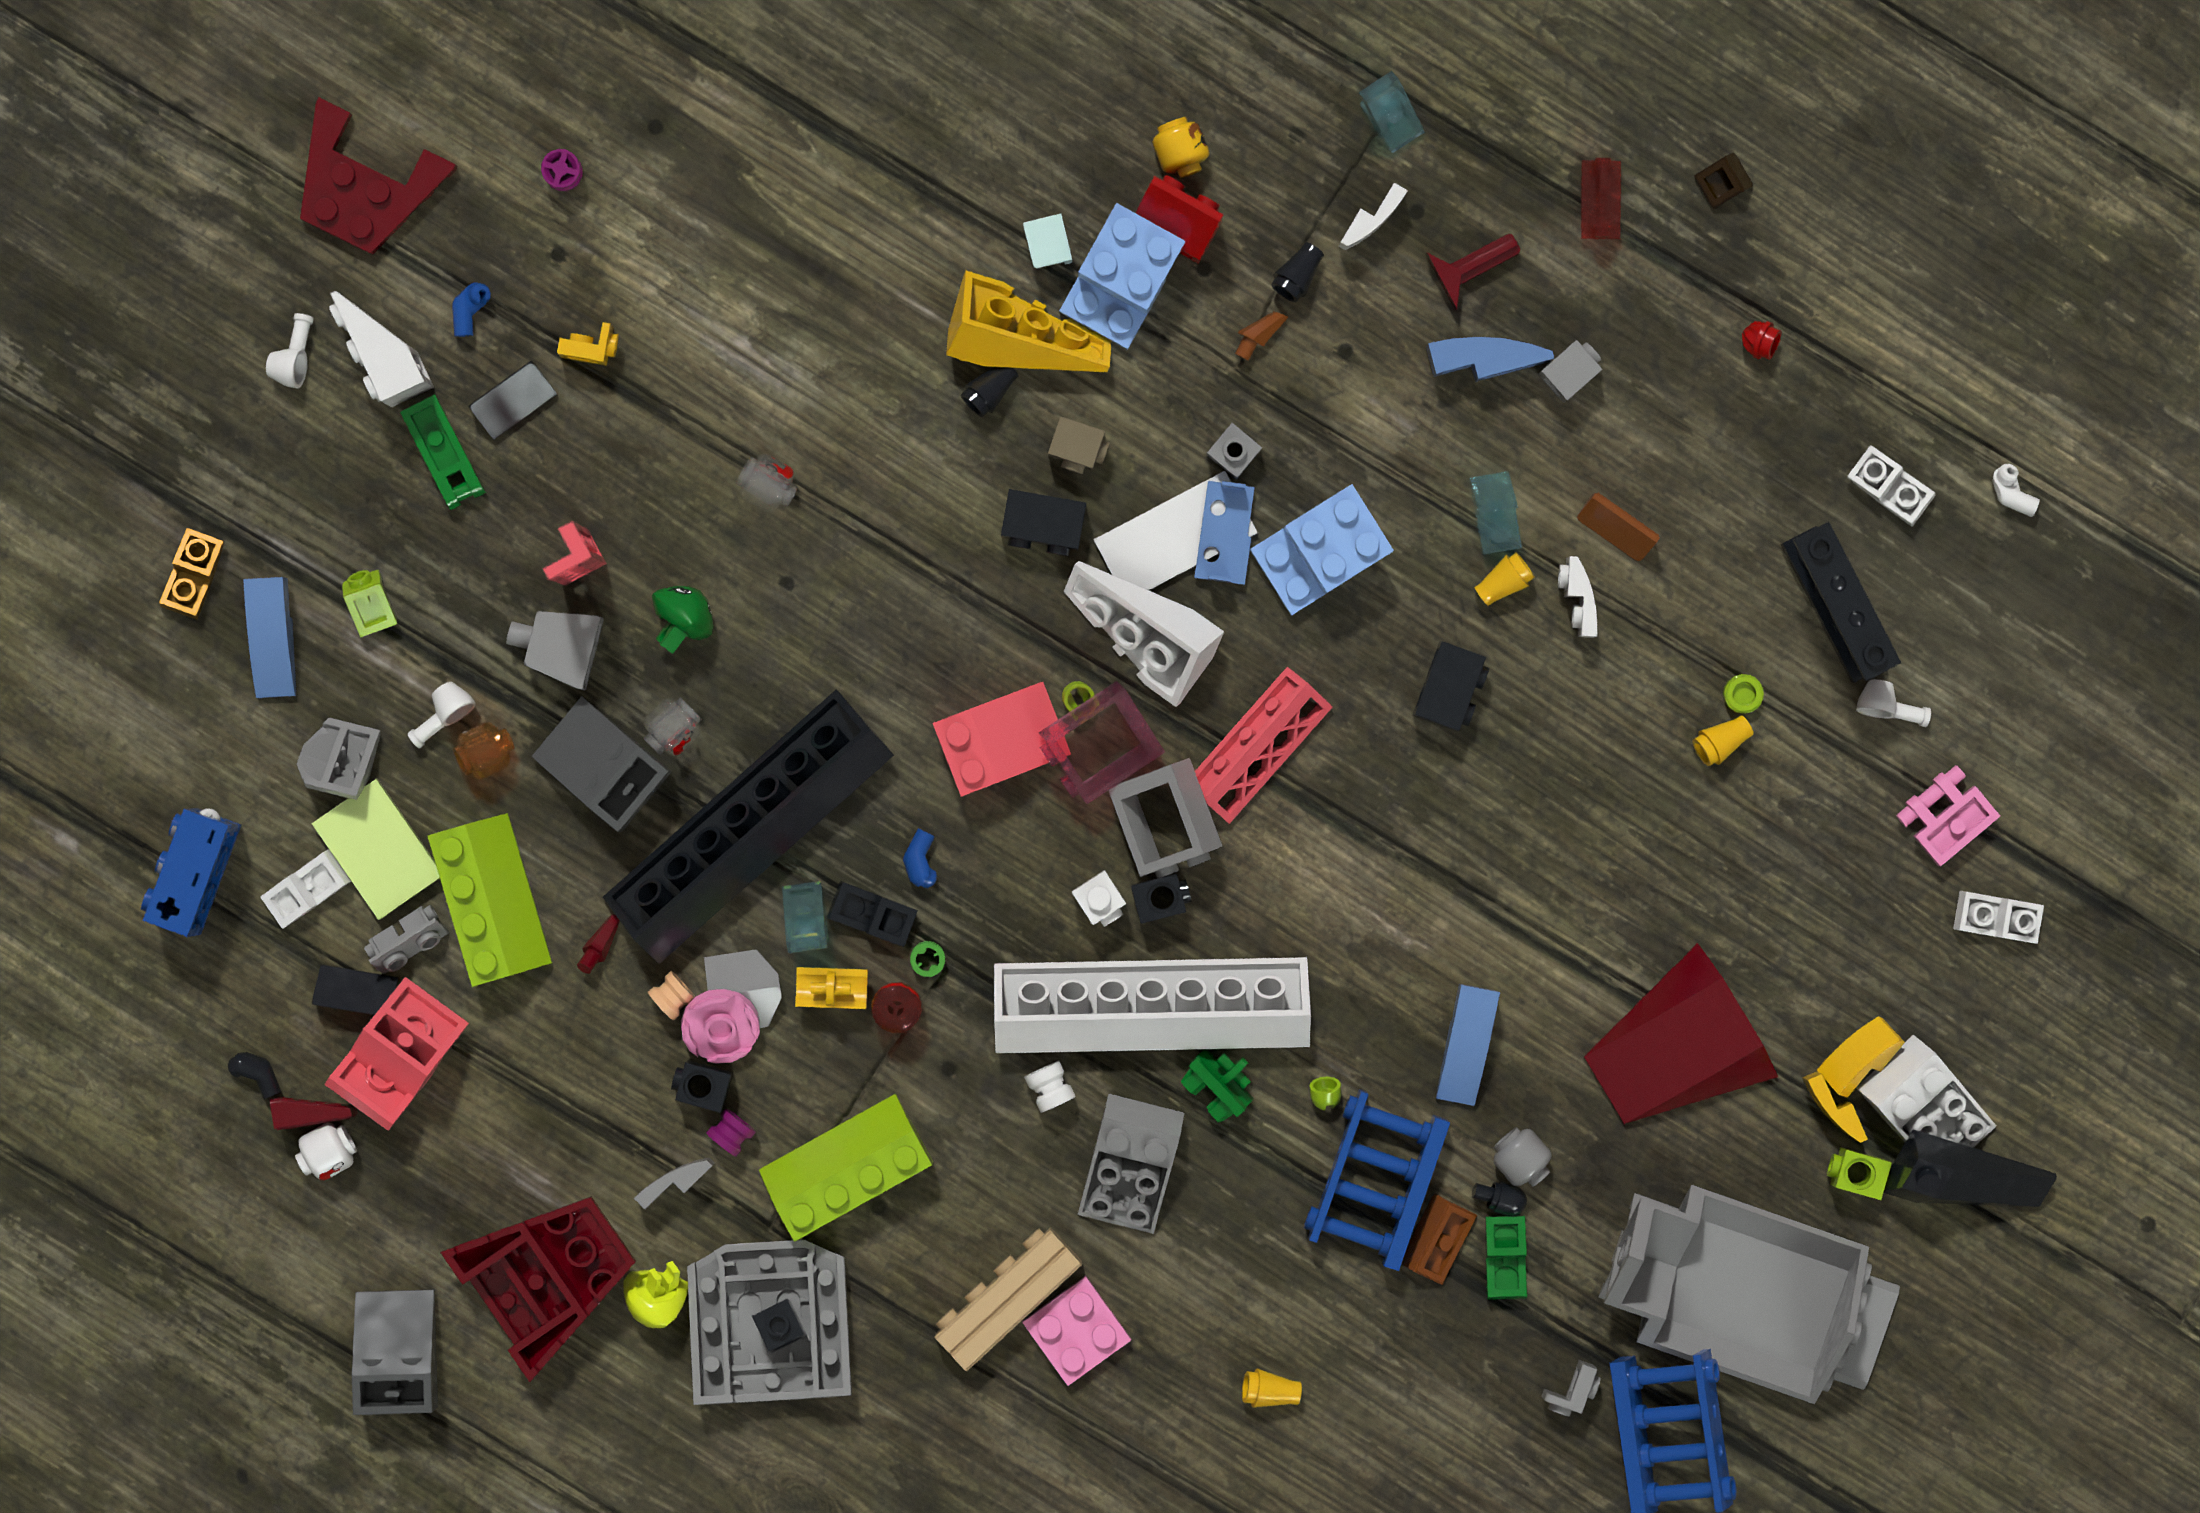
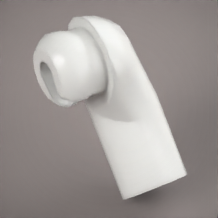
M2003 464L1995 470L1992 481L1998 501L2006 507L2033 517L2040 499L2021 492L2017 480L2019 475L2018 469L2012 464Z

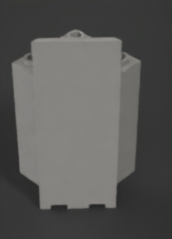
M1691 1185L1679 1208L1636 1193L1634 1194L1630 1205L1627 1226L1624 1231H1621L1611 1260L1613 1261L1611 1271L1605 1283L1603 1282L1598 1298L1604 1299L1605 1304L1642 1316L1637 1342L1692 1362L1694 1354L1703 1349H1711L1712 1359L1717 1360L1719 1371L1815 1404L1822 1390L1826 1392L1830 1390L1833 1380L1862 1390L1865 1389L1894 1310L1900 1286L1870 1275L1872 1265L1867 1263L1868 1246Z

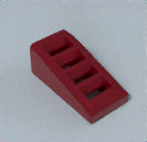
M285 1097L270 1099L273 1126L276 1130L349 1119L358 1114L357 1108L350 1104Z

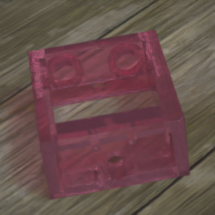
M1117 681L1039 732V735L1045 742L1044 745L1039 747L1052 767L1059 764L1065 776L1060 778L1061 783L1072 799L1079 795L1086 804H1089L1165 753L1126 689ZM1113 704L1139 745L1083 782L1057 740Z

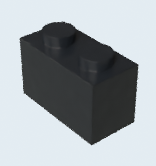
M1009 489L1001 537L1008 538L1007 546L1031 550V544L1037 543L1047 545V553L1069 556L1070 549L1076 551L1079 549L1086 502Z
M1440 641L1413 716L1454 731H1460L1461 725L1469 726L1476 704L1470 702L1474 689L1482 690L1489 672V667L1484 666L1486 657Z

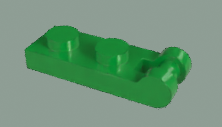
M434 394L400 412L450 510L461 506V501L472 495L477 498L486 493L437 395ZM461 471L465 482L453 487L448 477Z

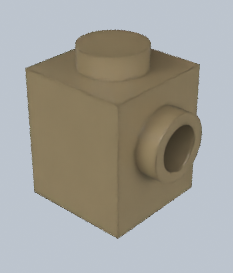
M1060 416L1048 456L1062 460L1061 468L1083 475L1085 468L1093 471L1095 462L1103 465L1110 442L1103 440L1104 430Z

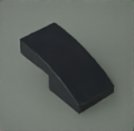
M840 881L827 918L904 947L918 910Z

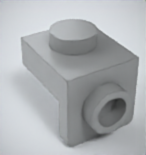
M1579 1360L1566 1396L1546 1389L1543 1390L1541 1397L1549 1402L1548 1409L1569 1417L1572 1411L1582 1414L1587 1398L1594 1399L1600 1384V1377L1596 1376L1598 1369L1593 1364Z

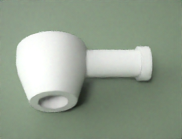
M300 313L294 314L293 320L295 322L289 349L269 354L266 362V374L268 377L288 387L300 388L307 372L305 347L310 325L313 324V317Z
M1869 680L1857 702L1856 711L1870 717L1898 718L1918 723L1919 726L1927 727L1931 718L1930 708H1919L1896 702L1893 684L1884 680Z
M453 682L441 685L432 693L436 713L418 728L408 732V737L416 747L421 748L425 745V741L444 726L456 723L474 709L476 702Z

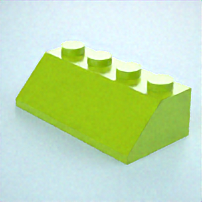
M509 813L428 835L472 987L553 963Z
M895 1093L760 1168L759 1172L777 1212L795 1242L932 1166L934 1161Z

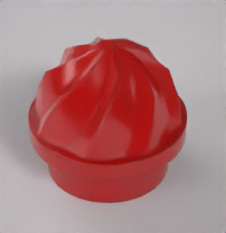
M1754 321L1742 332L1743 346L1752 354L1753 358L1759 360L1761 357L1770 360L1779 346L1782 331L1774 328L1772 322Z

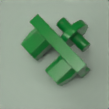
M1203 1049L1190 1063V1069L1181 1080V1084L1191 1094L1197 1095L1205 1086H1208L1214 1092L1216 1097L1206 1108L1219 1123L1233 1114L1238 1117L1254 1099L1244 1089L1251 1082L1241 1071L1249 1063L1244 1057L1234 1064L1225 1053L1216 1059L1208 1049Z

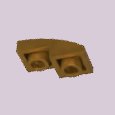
M186 528L172 562L174 568L159 601L160 607L198 620L222 553L224 541Z

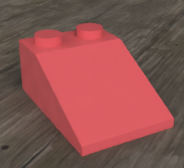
M1044 682L933 723L961 797L1071 755Z

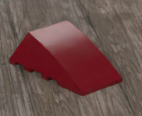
M1698 943L1583 1056L1624 1124L1778 1077L1763 1043L1725 980Z
M592 1196L440 1252L462 1285L470 1280L514 1344L508 1349V1352L529 1382L534 1379L636 1262Z

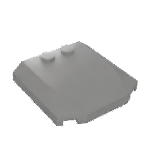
M806 1240L725 1244L708 1256L687 1266L694 1405L852 1396L845 1258ZM785 1299H789L807 1336L774 1353H770L752 1316Z

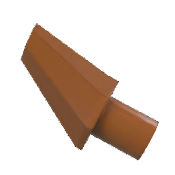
M1274 311L1240 330L1238 334L1243 336V339L1235 354L1249 361L1257 344L1264 347L1288 316Z

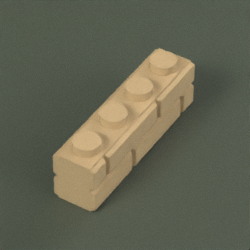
M1051 1227L1045 1233L1037 1229L1022 1243L1026 1250L1016 1260L1009 1255L993 1270L997 1277L989 1285L985 1286L981 1281L964 1297L969 1303L957 1313L952 1308L936 1323L940 1329L935 1334L936 1340L966 1372L1082 1265L1081 1259Z

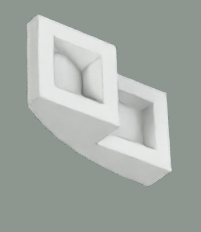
M1394 183L1375 216L1360 209L1339 247L1347 250L1368 238L1391 216L1408 190Z
M328 849L297 872L286 877L260 898L281 928L284 929L349 884L351 880Z

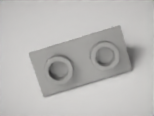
M431 905L426 908L420 906L399 920L405 933L399 936L395 927L391 925L368 940L370 944L365 946L364 949L371 958L369 962L384 975L387 972L399 970L407 963L409 958L420 951L435 947L449 931L437 920L439 917Z

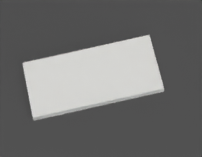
M1226 471L1094 539L1111 574L1141 588L1150 590L1196 566L1208 481L1231 482ZM1216 500L1212 502L1210 510L1214 515L1220 516L1225 512L1226 506L1222 501ZM1251 519L1248 530L1249 537L1258 533ZM1208 547L1204 551V558L1208 560L1219 554V551L1215 547Z

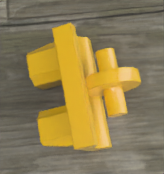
M797 967L795 1007L867 1009L868 969Z

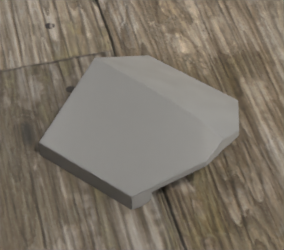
M328 718L323 723V727L303 745L297 761V767L305 787L357 800L370 779L380 738V730Z
M755 949L704 957L707 990L727 989L739 992L749 999L757 1010L760 1028L769 1027L782 994L779 975L762 954Z

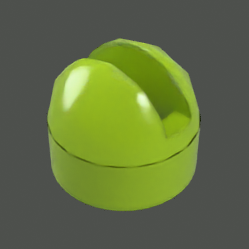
M1081 681L1069 683L1062 692L1064 706L1074 714L1088 712L1095 701L1093 690ZM1075 688L1083 700V703L1078 706L1071 694V691Z
M1319 1077L1310 1083V1097L1316 1107L1326 1110V1106H1331L1333 1109L1339 1104L1341 1100V1083L1338 1079L1334 1077Z

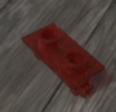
M1611 158L1582 160L1581 239H1620L1621 161H1611Z

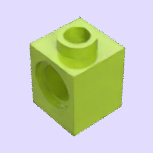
M1840 1147L1839 1154H1833L1830 1159L1827 1176L1832 1178L1830 1185L1835 1188L1881 1200L1892 1162ZM1862 1162L1866 1167V1175L1862 1181L1852 1183L1848 1178V1169L1852 1164Z

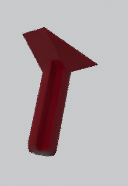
M1506 234L1451 264L1429 253H1426V257L1456 311L1460 285L1518 255L1520 247L1512 234Z

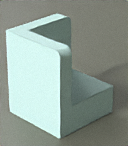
M1061 214L1023 223L1034 268L1038 269L1063 262L1065 265L1072 263V256Z

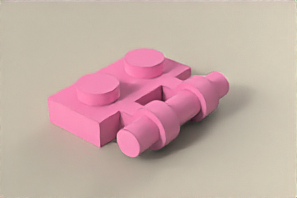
M1957 765L1946 774L1942 772L1932 780L1933 785L1920 796L1913 795L1905 802L1907 806L1896 815L1905 827L1917 818L1923 823L1925 827L1913 837L1937 866H1942L2000 817L1999 813L1976 786H1972L1963 795L1956 788V785L1966 777ZM1946 796L1952 804L1935 817L1928 808L1940 798Z

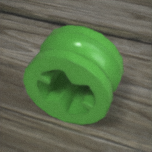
M923 941L913 948L910 963L918 975L932 977L942 971L945 965V954L937 943ZM926 948L936 951L934 957L939 956L938 965L931 964L929 970L922 969L920 967L922 962L917 963L916 961L917 954H924Z

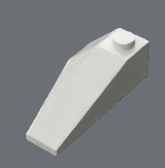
M1080 561L1074 565L1064 589V593L1094 627H1102L1116 644L1112 648L1121 657L1123 654H1126L1140 670L1136 674L1147 687L1175 707L1181 703L1213 659L1224 634L1223 630L1195 610Z

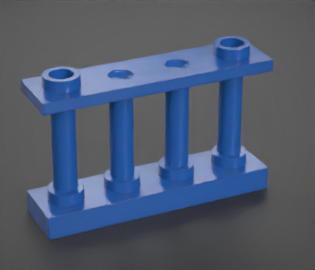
M1359 1089L1357 1097L1350 1095L1346 1103L1343 1118L1349 1120L1318 1208L1311 1206L1304 1229L1310 1230L1308 1238L1316 1243L1321 1231L1376 1249L1378 1250V1255L1384 1256L1382 1259L1383 1266L1399 1271L1450 1122L1433 1115L1430 1123L1424 1121L1423 1124L1365 1105L1369 1094ZM1360 1119L1417 1139V1143L1422 1145L1418 1159L1411 1158L1410 1161L1352 1142ZM1347 1156L1404 1176V1181L1409 1182L1405 1196L1398 1195L1397 1198L1339 1179ZM1334 1193L1391 1213V1218L1396 1219L1392 1234L1385 1232L1383 1236L1326 1216Z
M1703 1349L1694 1354V1365L1642 1369L1641 1366H1637L1636 1355L1619 1357L1610 1363L1631 1513H1655L1658 1511V1506L1661 1502L1713 1498L1715 1512H1724L1733 1505V1500L1736 1499V1482L1733 1476H1729L1716 1382L1719 1381L1720 1375L1719 1365L1716 1359H1712L1711 1349ZM1694 1380L1697 1382L1700 1404L1648 1408L1642 1403L1640 1389H1643L1644 1385ZM1702 1419L1705 1443L1653 1447L1651 1443L1648 1444L1646 1428L1649 1427V1424ZM1708 1458L1711 1482L1659 1486L1657 1482H1654L1652 1467H1654L1655 1463Z

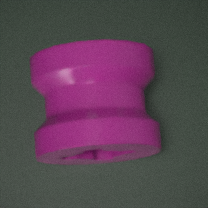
M566 149L550 151L541 163L543 178L552 188L558 191L574 189L579 185L583 177L581 162L572 152Z
M725 1108L721 1113L720 1122L716 1126H711L706 1132L714 1142L735 1157L741 1152V1144L745 1139L752 1138L756 1133L746 1121L728 1108Z

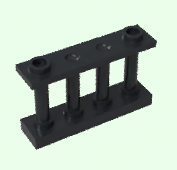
M1830 522L1819 527L1815 526L1781 543L1851 683H1855L1862 678L1868 681L1901 664Z

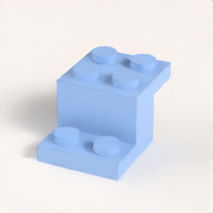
M1116 203L1079 269L1078 278L1060 308L1059 313L1128 350L1165 284L1166 277L1186 241Z
M1353 484L1250 549L1291 616L1394 551Z

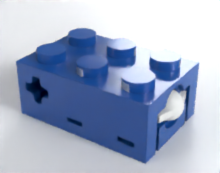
M198 808L183 809L182 815L177 813L173 818L168 833L169 836L173 837L168 852L163 850L156 863L155 873L159 874L155 888H149L142 901L141 910L146 911L142 921L186 937L201 935L242 824L220 817L217 811L209 808L204 810ZM173 900H175L174 906L180 909L178 916L175 915L176 909L171 907Z

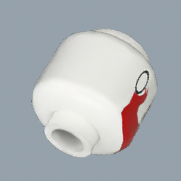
M327 1122L299 1139V1149L301 1152L296 1154L295 1158L306 1176L313 1173L319 1180L324 1181L349 1168L353 1164V1154L357 1152V1149L350 1134L343 1125L337 1127L333 1123Z

